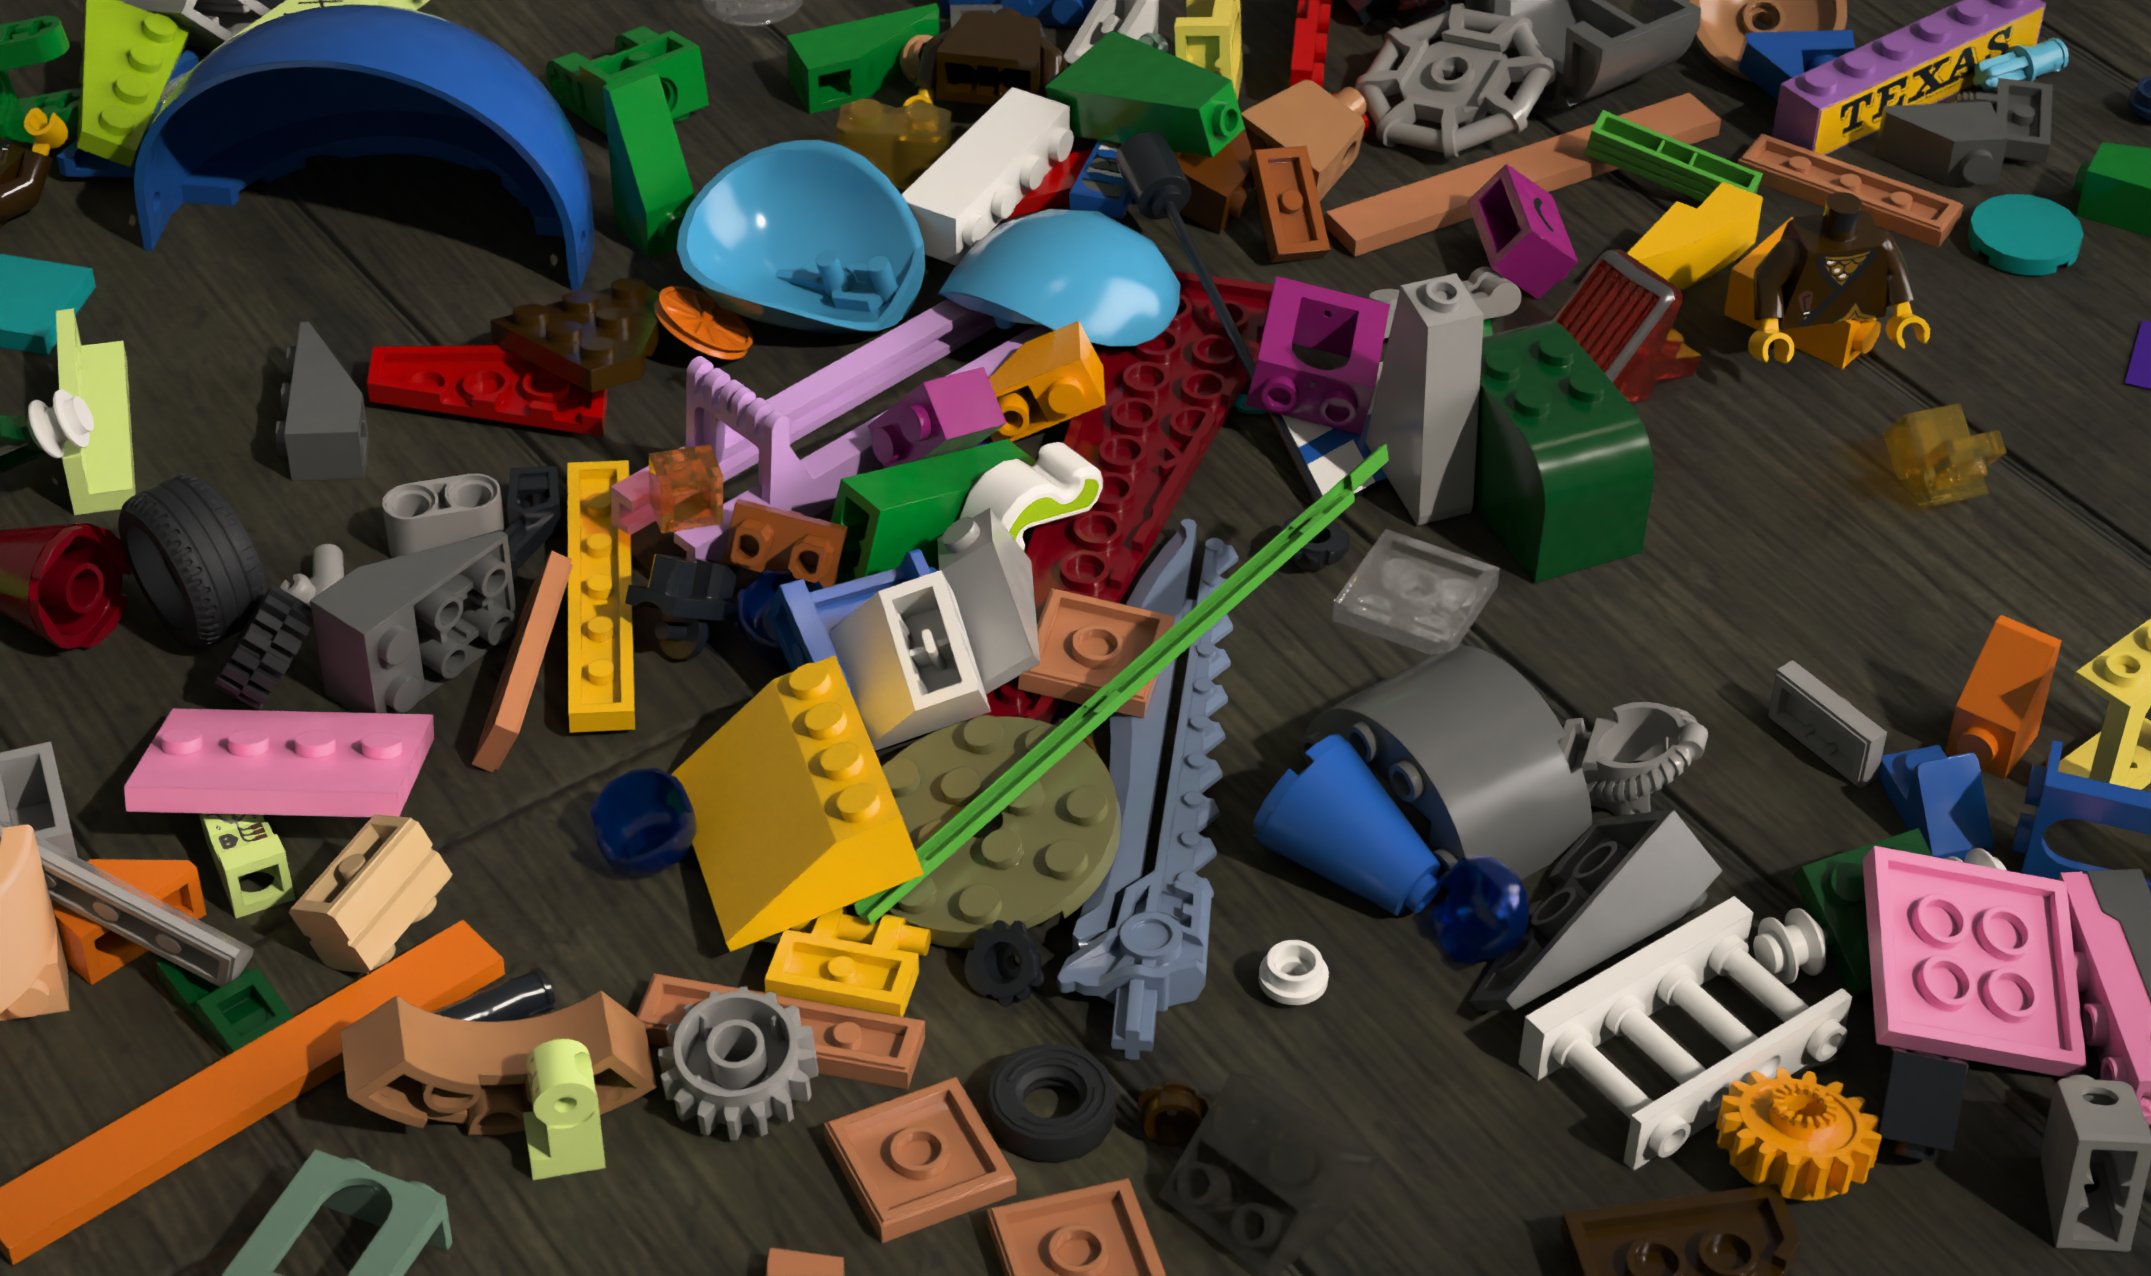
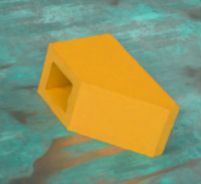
M1079 321L1025 342L989 378L1007 423L991 434L990 437L993 442L1005 439L1013 442L1106 405L1104 368Z

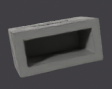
M51 741L1 752L0 821L10 822L17 826L30 825L36 836L78 857Z

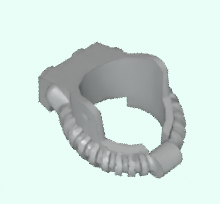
M1632 702L1612 708L1614 718H1596L1592 732H1586L1583 718L1566 720L1564 731L1567 736L1557 742L1564 753L1570 770L1582 768L1591 806L1607 809L1615 816L1651 812L1650 794L1662 789L1663 784L1668 785L1671 783L1673 777L1677 778L1680 776L1683 770L1691 764V761L1700 759L1708 739L1707 729L1699 724L1693 715L1685 710L1660 703ZM1669 737L1678 740V745H1672L1668 749ZM1638 760H1639V761H1643V762H1639V763H1627V762H1633V761H1638Z

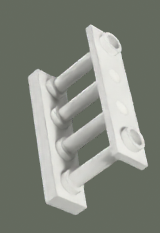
M1735 896L1525 1016L1519 1064L1537 1081L1562 1066L1565 1068L1573 1066L1631 1120L1624 1163L1633 1171L1657 1156L1664 1158L1672 1155L1685 1143L1688 1137L1718 1120L1723 1095L1729 1094L1730 1085L1734 1080L1747 1084L1750 1072L1755 1070L1765 1075L1768 1079H1774L1777 1068H1785L1792 1075L1815 1060L1821 1062L1832 1057L1841 1048L1847 1037L1845 1027L1852 996L1842 988L1812 1007L1803 1002L1748 954L1749 946L1747 943L1753 911ZM1730 974L1785 1023L1758 1038L1702 989L1700 985L1717 975L1725 976ZM1678 1004L1733 1054L1706 1070L1648 1016L1666 1005L1674 1006ZM1615 1035L1618 1037L1626 1035L1672 1076L1680 1086L1653 1102L1595 1047Z

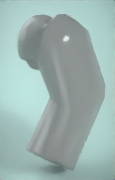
M333 544L318 546L312 553L313 577L309 579L303 574H294V585L285 579L280 588L310 605L312 598L344 577L342 550Z

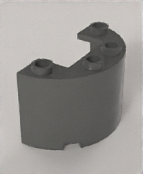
M1465 0L1466 7L1470 10L1507 17L1521 14L1531 20L1533 25L1532 32L1546 57L1553 60L1556 65L1555 80L1545 86L1535 103L1536 105L1551 109L1573 106L1674 63L1688 50L1700 27L1701 8L1687 0H1656L1654 21L1648 24L1641 23L1605 0ZM1513 47L1502 52L1503 55L1505 53L1508 59L1521 56L1517 48ZM1511 82L1509 86L1517 92L1522 82Z
M1461 645L1451 651L1442 650L1321 712L1311 721L1300 742L1301 755L1308 766H1310L1315 761L1306 755L1305 752L1329 735H1341L1354 747L1363 761L1392 786L1399 798L1405 802H1410L1431 821L1428 848L1441 864L1436 878L1442 883V888L1449 889L1469 909L1561 859L1592 825L1590 797L1582 768L1570 770L1564 753L1557 742L1567 736L1559 720L1538 691L1516 669L1494 654L1480 648Z

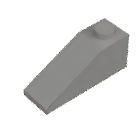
M991 508L973 518L964 517L957 520L947 528L943 536L937 538L939 570L942 571L955 595L986 694L1040 664L1032 563Z

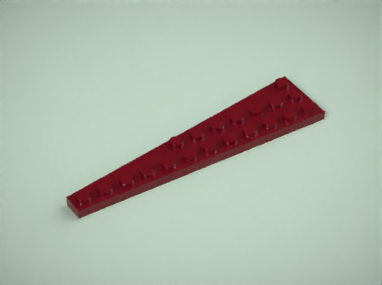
M1173 271L1180 283V304L1175 317L1167 329L1153 340L1136 346L1096 344L1095 352L1104 368L1106 405L1071 418L1063 443L1101 471L1103 478L1102 490L1098 500L1089 511L1034 527L1026 555L1032 563L1037 625L1051 588L1120 603L1249 380V376L1197 274ZM1211 276L1256 364L1262 339V327L1274 285ZM1019 676L986 694L991 712L983 715L1022 717L1047 723L1051 722L1063 701L1062 699L1019 690Z

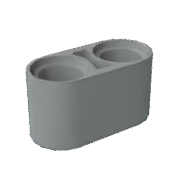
M479 473L406 483L394 487L383 497L382 508L389 553L392 558L462 541L497 530L505 531L500 486L495 479L488 475Z

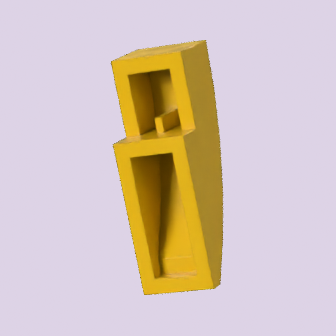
M1722 182L1697 209L1676 201L1624 258L1642 272L1670 287L1674 293L1686 289L1716 274L1737 260L1756 242L1763 197ZM1621 274L1618 303L1631 306L1660 298L1658 295Z

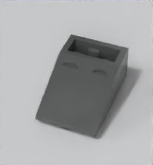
M497 531L360 566L312 598L310 605L325 695L351 713L402 714L412 709L416 703L445 682L458 676L466 667L495 646L504 643L516 632L518 625L508 535L502 531Z

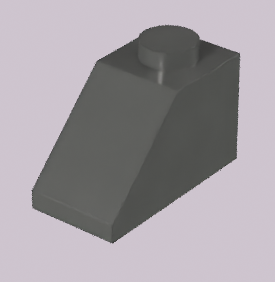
M1990 101L1884 106L1875 152L1878 158L1943 186L1998 184L2008 138Z

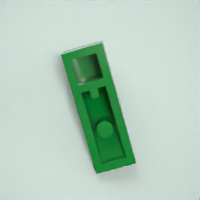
M653 68L603 86L615 226L649 259L677 248L679 228L689 205L695 199L694 190L658 72Z

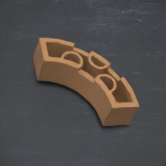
M599 991L581 1002L553 1013L533 1018L500 1022H477L440 1016L416 1007L396 995L340 1032L347 1097L375 1113L419 1128H424L427 1120L432 1119L467 1124L468 1135H501L525 1131L523 1112L533 1111L526 1069L527 1057L537 1046L555 1039H571L587 1047L591 1058L600 1115L632 1102L657 1088L645 1024L603 991Z

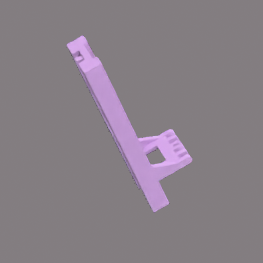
M946 299L767 400L756 398V394L737 380H731L727 373L720 368H714L713 364L704 357L698 356L694 358L688 365L686 375V445L611 486V525L617 529L619 527L627 534L630 533L632 535L758 463V485L674 532V542L687 551L688 560L695 561L696 558L722 562L734 505L738 499L785 511L791 510L803 513V515L808 517L817 515L835 504L842 478L884 469L883 463L877 459L873 451L872 436L868 425L883 413L801 460L798 459L790 444L997 327L994 316L970 310L952 302L950 299ZM1036 324L947 376L984 367L988 378H990L1025 342L1054 330L1044 325Z

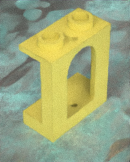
M1186 0L1187 17H1176L1174 25L1176 57L1232 80L1238 101L1243 74L1240 0Z
M2151 618L2076 671L2074 679L2109 701L2102 730L2059 761L2058 772L2142 790L2151 783V721L2145 718L2146 713L2151 707Z

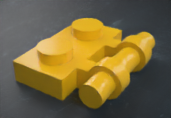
M842 907L792 927L791 930L783 931L764 979L765 993L771 991L780 996L903 1017L919 974V956L926 957L930 948V929L906 925V918L884 914L881 920H877L870 925L860 916L847 914L846 907Z

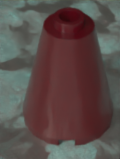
M89 523L0 530V613L49 644L63 649L72 650V648L77 647L90 648L96 646L114 631L126 610L129 598L128 595L121 594L123 574L131 575V568L126 559L121 541L109 529Z

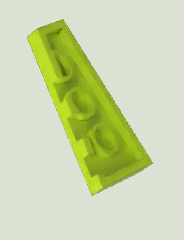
M83 0L82 17H84L80 46L82 48V62L79 73L81 95L78 102L77 148L131 168L186 45L191 27L177 23L165 15L154 14L119 0Z

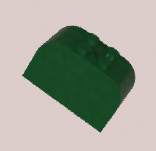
M1548 320L1483 337L1473 498L1474 508L1534 583L1642 553L1654 483V463L1645 427L1634 407L1572 335L1555 321Z

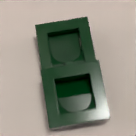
M165 958L157 962L156 976L194 1023L227 1055L295 1017L257 967L251 971L245 967L238 978L219 987Z

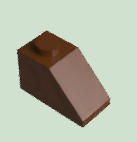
M1245 129L1213 158L1181 153L1177 158L1191 186L1190 199L1179 213L1217 234H1220L1234 217L1241 220L1251 208L1256 196V191L1251 188L1253 175L1249 157L1252 154V150Z

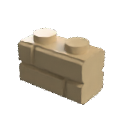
M374 814L289 911V914L302 933L311 938L309 943L324 965L331 967V969L369 974L370 971H374L388 963L396 952L394 943L412 923L422 920L435 908L437 903L436 894L453 874L440 854L431 849L433 844L419 822L410 817Z

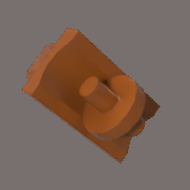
M738 499L734 505L722 563L793 581L804 579L805 584L820 588L831 587L836 583L848 526L803 515V513L791 510L785 511Z

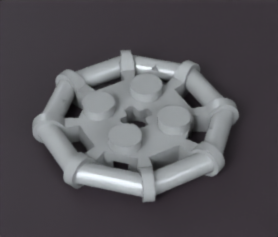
M1459 3L1452 4L1451 10L1404 29L1393 27L1384 35V45L1366 74L1359 76L1355 82V89L1363 96L1367 110L1377 128V139L1389 147L1402 144L1444 153L1445 158L1450 159L1458 158V153L1462 150L1508 132L1513 134L1520 133L1527 127L1526 118L1543 89L1551 84L1556 77V65L1553 60L1546 57L1532 32L1533 25L1531 20L1521 14L1507 17L1465 9L1464 4ZM1442 37V41L1429 46V41ZM1513 47L1517 48L1521 56L1508 59L1505 53L1503 55L1502 52ZM1399 59L1403 60L1399 68L1393 70ZM1458 72L1463 73V76H1461L1458 79L1445 80L1448 78H1453ZM1511 82H1522L1512 101L1503 95ZM1400 93L1404 101L1391 110L1386 96ZM1487 112L1492 114V116L1485 118ZM1417 119L1441 123L1442 130L1414 125L1413 123Z

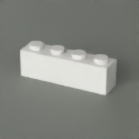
M1012 87L902 194L918 222L924 242V254L958 265L978 241L984 238L1003 218H1008L1012 214L1015 206L1031 189L1035 190L1039 187L1044 176L1058 162H1063L1072 149L1074 135L1070 130V106Z

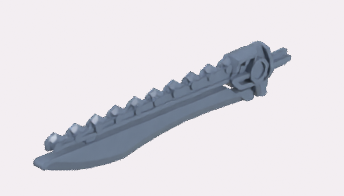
M1191 519L1182 520L1180 522V529L1163 547L1142 575L1126 605L1175 616V625L1227 580L1220 575L1238 562V555L1232 545L1224 544L1221 539H1208L1205 543L1197 600L1187 599L1196 548L1197 524ZM1227 614L1190 645L1155 871L1143 877L1178 657L1159 673L1144 718L1114 712L1109 716L1111 739L1109 773L1115 787L1121 812L1120 843L1108 874L1091 897L1083 903L1080 918L1077 920L1073 931V954L1066 959L1057 977V987L1063 993L1077 991L1083 995L1099 996L1115 1004L1111 1046L1112 1049H1124L1126 1059H1139L1140 1050L1152 1051L1156 1011L1164 1012L1168 1010L1169 1006L1195 1001L1205 987L1211 898L1214 897V891L1208 879L1201 878L1196 872L1217 856V850L1211 839L1201 836L1199 832L1220 816V811L1214 799L1207 798L1202 793L1220 780L1223 775L1217 761L1207 758L1206 754L1225 740V733L1219 722H1213L1208 717L1228 703V696L1222 685H1216L1212 682L1215 677L1231 666V661L1226 651L1214 645L1233 631V624ZM1120 909L1116 926L1112 928L1115 912Z

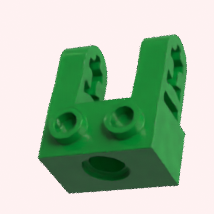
M41 16L0 24V138L34 144L35 139L24 127L25 116L33 108H39L47 116L48 123L52 113H56L66 124L68 137L77 135L80 88L18 99L6 71L51 61L63 55L69 49V41L60 19L56 16Z
M640 26L616 36L614 42L616 54L612 56L605 55L590 61L577 52H571L550 60L546 64L547 81L556 100L606 135L603 86L653 68L659 74L673 122L682 121L689 117L690 112L709 105L700 47L672 30L658 34L645 26Z

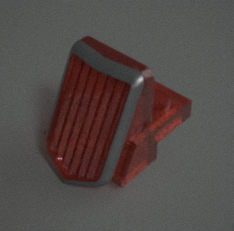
M1620 249L1604 252L1565 304H1562L1550 319V321L1561 324L1572 335L1629 402L1649 400L1657 380L1693 376L1702 356L1683 343L1684 337L1672 329L1683 300L1681 290Z

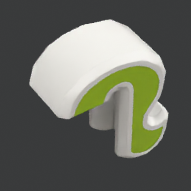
M1064 443L1046 444L1040 447L1038 461L1032 467L1019 459L1003 461L985 471L970 489L960 513V519L964 517L973 518L991 508L1024 551V530L1089 511L1101 493L1103 485L1102 474L1094 465Z

